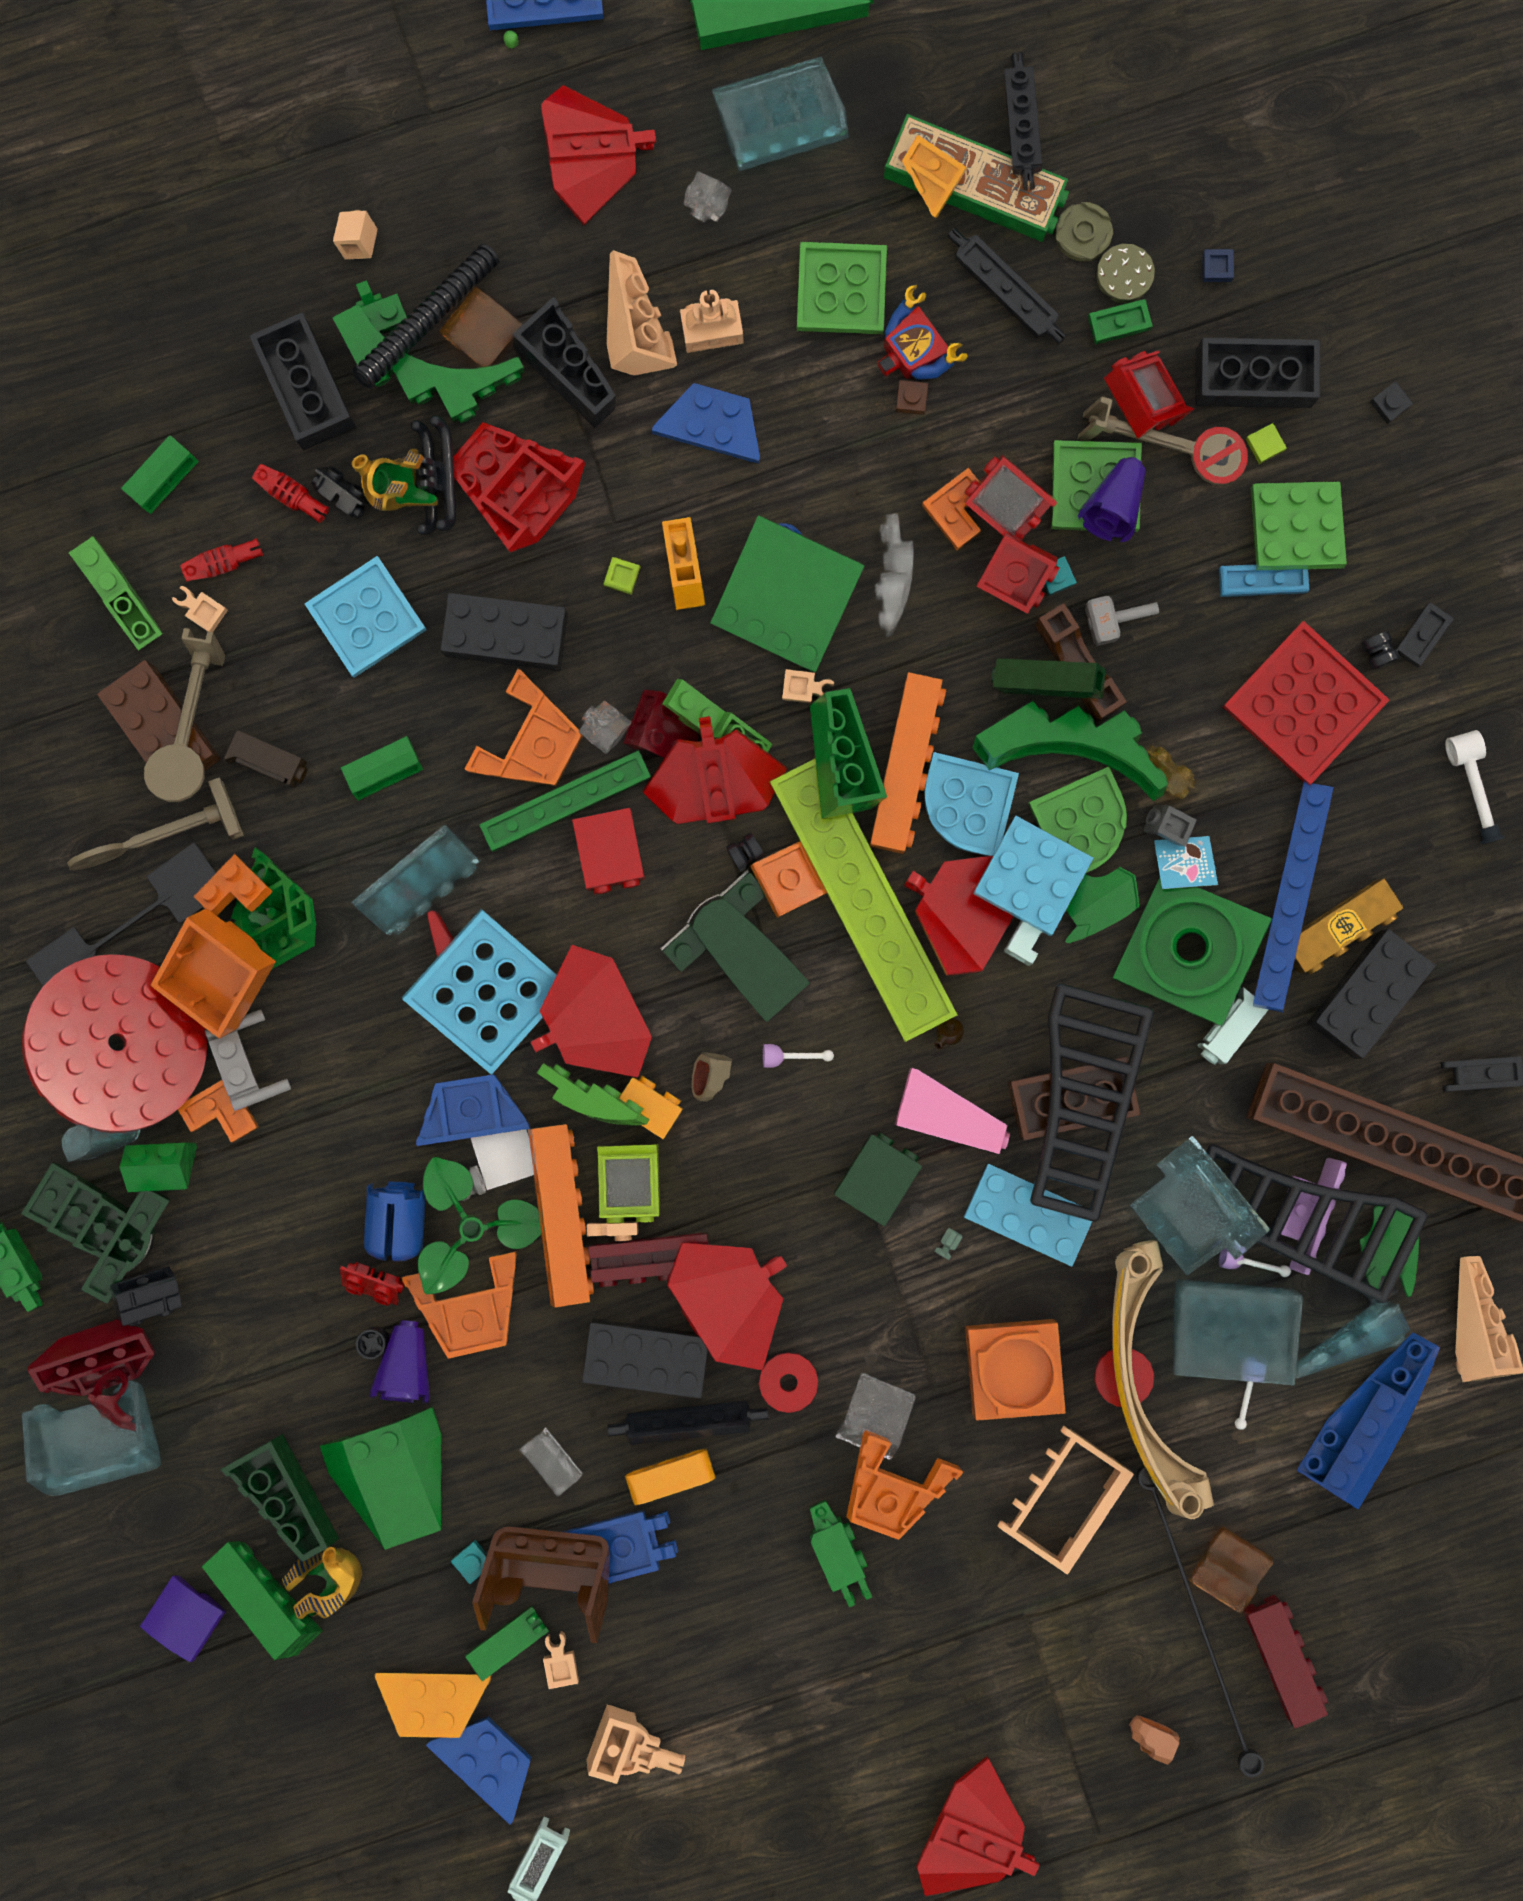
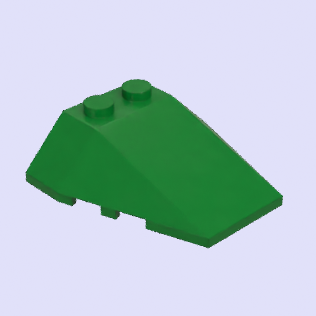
M433 1407L406 1415L399 1421L352 1437L348 1435L320 1445L329 1475L385 1550L442 1530V1433Z

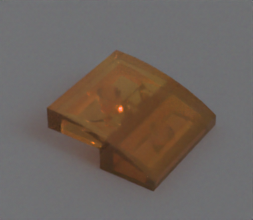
M475 287L438 332L457 349L464 351L482 368L488 367L493 363L512 339V334L522 324L492 298Z
M1222 1526L1199 1560L1190 1577V1582L1241 1614L1257 1593V1585L1273 1565V1558Z

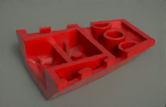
M484 422L481 423L453 457L454 478L509 552L540 541L576 498L585 466L584 460L576 457L571 458L553 448L550 450L542 447L537 442L521 439L511 432Z

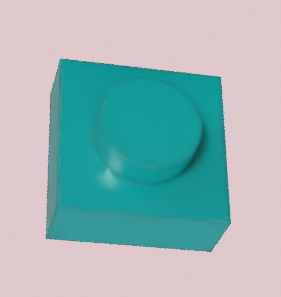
M1065 556L1057 559L1056 566L1060 568L1052 583L1046 581L1044 585L1048 596L1072 587L1077 583Z
M474 1540L457 1554L451 1562L466 1581L471 1584L481 1575L487 1553Z

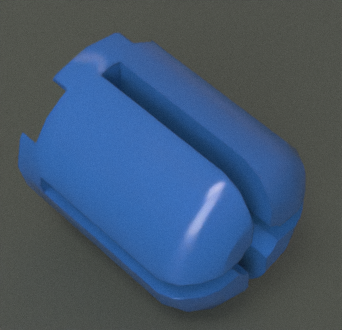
M389 1181L388 1186H385V1188L373 1189V1183L367 1185L364 1248L370 1256L386 1261L388 1256L392 1254L393 1261H406L414 1258L421 1252L423 1248L426 1198L423 1190L414 1189V1183Z

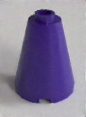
M1134 457L1120 459L1082 505L1078 518H1083V527L1093 535L1107 541H1111L1113 537L1121 538L1120 542H1126L1132 538L1136 529L1146 469L1140 460Z
M402 1320L400 1326L393 1327L370 1389L369 1397L375 1398L377 1393H381L380 1399L409 1403H414V1400H419V1397H422V1403H429L430 1391L424 1329L418 1328V1322Z

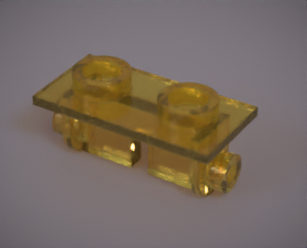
M1151 745L1147 751L1150 754L1149 759L1156 768H1160L1167 776L1169 784L1166 790L1173 797H1179L1183 800L1189 793V790L1186 788L1187 785L1192 789L1195 787L1197 782L1193 779L1195 775L1184 765L1178 767L1170 760L1172 756L1160 746L1156 749Z

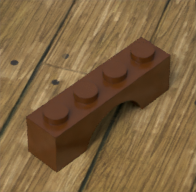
M1064 603L1037 620L1035 627L1057 661L1096 663L1082 639L1080 627ZM1108 675L1105 676L1102 699L1081 698L1096 723L1116 712L1127 703L1113 679Z

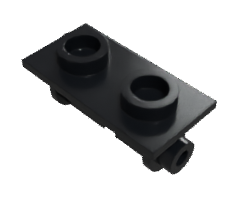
M333 466L316 468L315 471L320 475H316L312 480V485L315 486L314 490L331 502L334 501L337 494L340 495L336 506L351 518L355 516L359 519L365 511L362 506L370 504L364 496L363 488L355 483L351 484L343 478L344 474Z

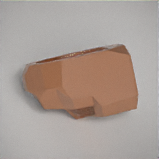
M1135 1716L1129 1724L1132 1731V1739L1138 1742L1141 1751L1147 1753L1152 1759L1168 1765L1173 1760L1179 1745V1735L1177 1732L1151 1719Z

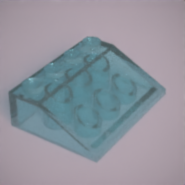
M822 57L712 89L727 141L739 171L849 138L846 111Z
M443 825L355 898L352 903L385 934L391 935L394 932L395 935H398L409 926L407 921L415 914L421 916L431 908L432 904L430 902L438 895L441 898L447 895L455 887L452 883L462 876L465 879L477 869L475 864L480 860L456 832L447 825Z
M1177 1279L1174 1304V1374L1295 1385L1303 1296L1294 1289Z

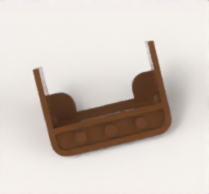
M503 1527L496 1531L493 1535L472 1601L480 1630L486 1631L494 1604L510 1605L520 1597L522 1588L525 1586L579 1592L577 1597L578 1607L585 1614L591 1643H597L608 1603L610 1551L607 1541L600 1536L519 1527Z

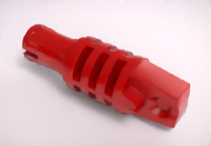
M260 464L253 474L252 479L267 491L269 495L290 509L296 511L300 509L318 523L323 522L326 518L318 513V510L326 515L329 513L330 508L311 497L306 487L285 473Z
M254 538V540L233 547L231 544H225L202 552L200 555L181 564L180 567L186 581H192L208 577L212 578L233 571L240 566L239 563L264 555L261 548L251 551L252 548L260 546L258 539Z

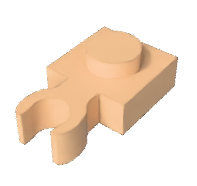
M180 586V589L187 594V597L184 601H178L173 597V602L182 608H189L185 616L206 631L213 632L228 610L203 592L196 599L188 588Z
M786 669L782 700L811 703L812 695L821 697L824 694L822 688L825 685L834 686V682L828 679L814 682L815 673Z
M636 1221L587 1224V1236H614V1241L632 1240V1235L639 1233V1224Z
M563 1631L559 1634L560 1644H553L550 1640V1634H547L545 1639L546 1647L551 1652V1655L544 1656L543 1658L549 1689L578 1684L579 1682L574 1651H564L566 1636Z

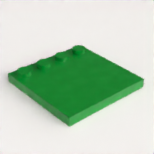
M758 515L711 620V624L816 673L865 565Z

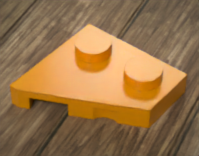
M917 135L902 162L928 206L931 215L937 218L967 170V167Z

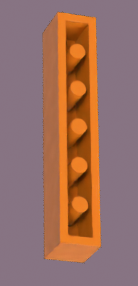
M910 672L907 674L883 782L887 798L878 804L870 847L904 854L906 847L912 848L915 831L910 830L912 819L918 820L921 802H916L918 790L924 791L928 774L922 772L924 763H930L934 746L929 745L931 734L936 735L940 717L935 716L937 705L943 706L946 689L941 688L942 679Z
M567 1124L528 1129L550 1305L556 1308L590 1302L589 1295L593 1294L594 1290L591 1276L587 1277L585 1266L590 1264L588 1248L583 1247L582 1236L586 1235L584 1218H579L578 1206H582V1196L580 1189H575L574 1177L578 1176V1166L576 1159L571 1158L570 1147H574L572 1129L568 1130Z

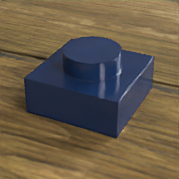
M1205 249L1203 251V282H1232L1234 278V249Z

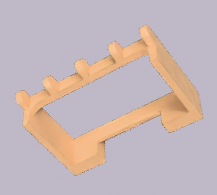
M1063 1426L1060 1431L1068 1437L1058 1454L1048 1448L1046 1454L1054 1459L1042 1478L1033 1473L1030 1475L1029 1479L1036 1483L1037 1486L1025 1504L1017 1498L1014 1499L1012 1504L1019 1508L1020 1511L1013 1522L1009 1524L1000 1521L997 1526L1068 1575L1134 1474L1129 1468L1075 1431ZM1075 1442H1077L1115 1469L1103 1486L1105 1491L1074 1538L1069 1537L1058 1556H1056L1019 1531L1018 1528Z

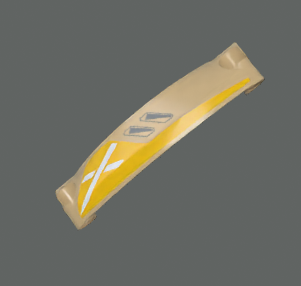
M1148 1240L1125 1248V1251L1121 1252L1115 1261L1118 1272L1112 1314V1347L1115 1379L1121 1407L1131 1437L1144 1466L1166 1500L1168 1510L1172 1514L1184 1518L1196 1519L1203 1513L1204 1509L1214 1506L1209 1478L1206 1472L1182 1460L1162 1442L1144 1414L1134 1384L1132 1341L1136 1319L1148 1290L1163 1271L1158 1240Z

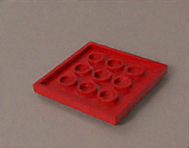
M1302 621L1222 708L1299 779L1311 785L1387 704L1389 699L1306 622Z

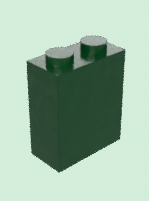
M879 1132L877 1137L872 1134L869 1135L833 1194L885 1227L922 1168V1165L917 1163L919 1159L917 1155L906 1148L903 1149L902 1153L891 1147L895 1141Z

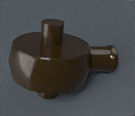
M951 1018L939 1024L936 1029L938 1040L934 1042L935 1047L942 1049L945 1044L953 1045L960 1042L964 1035L962 1023L957 1019Z

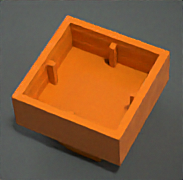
M206 908L186 918L150 986L220 1039L239 1028L276 961L264 953L253 938L231 921L225 923Z
M1054 1319L965 1326L972 1414L975 1420L1066 1413L1058 1323Z

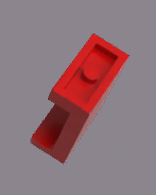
M630 808L572 820L585 885L588 891L593 890L594 895L611 892V886L622 884L623 889L640 886V880H645V874L643 872L633 815Z

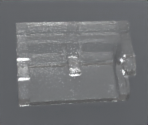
M546 1428L519 1449L552 1488L557 1497L576 1483L583 1474Z

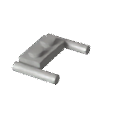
M261 1009L245 1015L238 1029L220 1039L210 1031L205 1030L234 1111L291 1090L288 1079L259 1089L238 1034V1030L265 1020Z

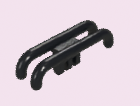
M437 415L431 416L429 422L440 434L442 462L434 460L433 439L428 427L419 420H413L410 425L411 429L417 432L421 438L422 456L424 457L420 465L423 469L417 470L418 477L424 479L418 481V488L435 496L437 493L444 492L445 518L437 520V505L425 506L426 522L418 524L416 528L417 532L421 535H430L436 528L440 531H449L456 522L452 436L448 424Z

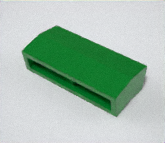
M169 435L121 489L151 514L199 461Z
M407 736L341 767L349 788L357 801L424 770Z

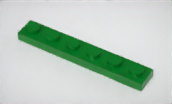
M638 750L479 825L491 851L494 852L649 780L651 776Z

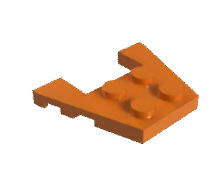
M517 669L506 693L531 706L529 714L505 759H501L476 746L465 770L469 773L557 786L583 734L521 670Z
M516 1251L489 1257L495 1288L436 1300L435 1294L424 1293L419 1273L402 1277L405 1287L409 1289L415 1304L423 1313L432 1333L448 1359L507 1345L517 1259Z
M865 1430L846 1517L851 1523L899 1540L924 1515L925 1511L923 1509L934 1498L939 1499L946 1492L945 1486L953 1478L957 1480L962 1475L963 1470L955 1464L937 1458L925 1482L920 1484L880 1469L879 1466L892 1443L883 1436Z

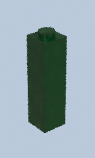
M997 658L996 667L992 670L991 680L993 688L1003 694L1102 699L1106 669L1097 663Z

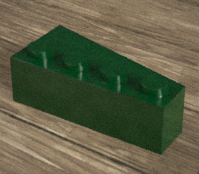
M283 1434L220 1469L226 1477L230 1476L239 1486L237 1489L245 1498L248 1496L259 1509L258 1513L265 1520L268 1519L278 1530L277 1534L302 1562L324 1551L339 1539Z

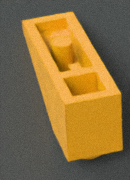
M691 517L663 521L662 525L676 610L704 606V594Z

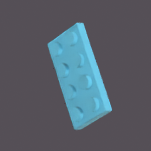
M987 1163L963 1217L1072 1267L1092 1221L1032 1205L1030 1197L1034 1184ZM1045 1190L1044 1196L1076 1204L1050 1191Z

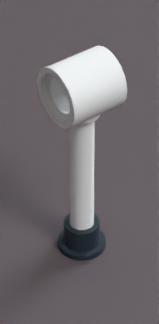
M1478 730L1447 738L1445 746L1451 764L1453 766L1464 764L1482 824L1480 832L1483 841H1480V843L1485 844L1505 838L1504 835L1500 834L1498 824L1494 825L1476 760L1483 759L1486 756V746L1481 733Z

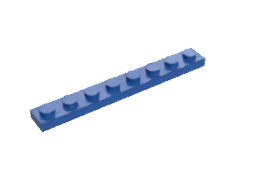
M1306 782L1303 784L1254 997V1007L1283 1013L1334 787L1314 783L1309 785Z

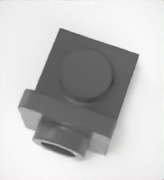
M1154 805L1153 809L1147 814L1144 832L1157 834L1178 846L1186 847L1197 820L1169 805Z

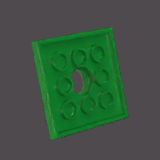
M1159 878L1113 979L1223 1027L1272 922V918L1198 887L1162 889L1161 879ZM1189 933L1200 935L1206 942L1204 955L1195 961L1184 960L1177 953L1179 939Z

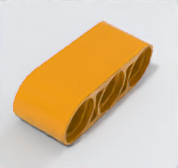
M700 1449L634 1470L625 1475L634 1505L644 1504L708 1483L716 1478L707 1449Z

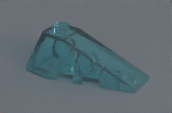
M1389 1301L1384 1304L1374 1303L1287 1370L1292 1376L1301 1378L1378 1352L1389 1346L1391 1348L1396 1347L1405 1340L1406 1337L1404 1335L1410 1331V1328L1397 1304Z

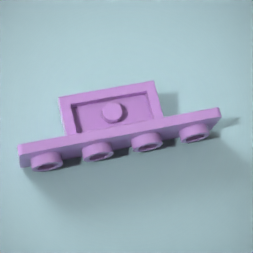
M1329 1157L1326 1158L1318 1185L1339 1189L1345 1177L1347 1163ZM1293 1176L1294 1178H1297L1299 1180L1307 1181L1302 1178ZM1300 1193L1281 1235L1299 1240L1319 1199L1318 1196ZM1331 1200L1306 1254L1316 1258L1320 1242L1325 1236L1326 1224L1331 1211L1335 1207L1336 1200ZM1291 1260L1289 1266L1291 1270L1305 1275L1310 1274L1311 1269Z

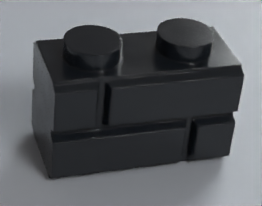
M169 1266L110 1285L115 1312L122 1326H137L143 1323L146 1318L156 1315L167 1316L173 1313L174 1309L182 1307L177 1280Z

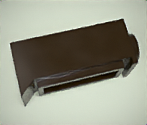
M239 730L236 731L223 759L230 764L237 762L293 788H296L298 783L301 784L308 771V768L305 767L307 761Z

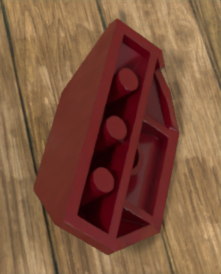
M113 1320L59 1338L28 1366L27 1371L40 1392L49 1393V1391L65 1395L85 1396L93 1392L95 1384L100 1377L112 1370L123 1371L129 1381L139 1378L149 1360L154 1356L155 1350L142 1328L129 1325L122 1326L119 1320ZM113 1379L103 1389L121 1384L122 1380Z

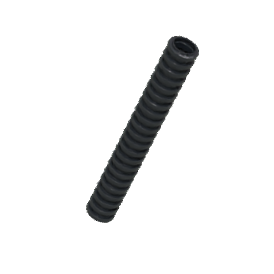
M480 244L466 258V261H463L454 272H451L448 278H445L442 284H439L425 298V301L419 304V307H415L413 312H410L407 318H404L401 324H398L395 330H392L389 336L383 339V342L377 344V348L371 350V354L368 353L365 359H362L359 365L352 369L355 379L363 387L372 389L375 383H378L381 377H384L387 371H390L393 365H396L399 359H402L405 353L411 350V347L420 342L423 336H426L429 330H432L435 324H438L441 318H444L458 304V301H461L470 290L476 287V284L482 281V278L487 276V273L493 270V267L499 264L496 252L490 246Z

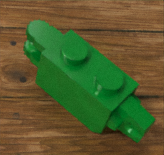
M0 1221V1287L6 1298L12 1297L15 1302L21 1301L26 1311L31 1312L43 1305L37 1292L41 1288L38 1282L42 1281V1274L17 1229L7 1230L3 1222Z
M826 1500L810 1506L815 1526L810 1535V1542L832 1592L841 1589L849 1608L855 1606V1598L848 1585L858 1581L863 1597L866 1600L872 1598L863 1569L868 1567L861 1549L858 1551L854 1549L851 1541L856 1538L849 1522L843 1524L841 1517H836Z

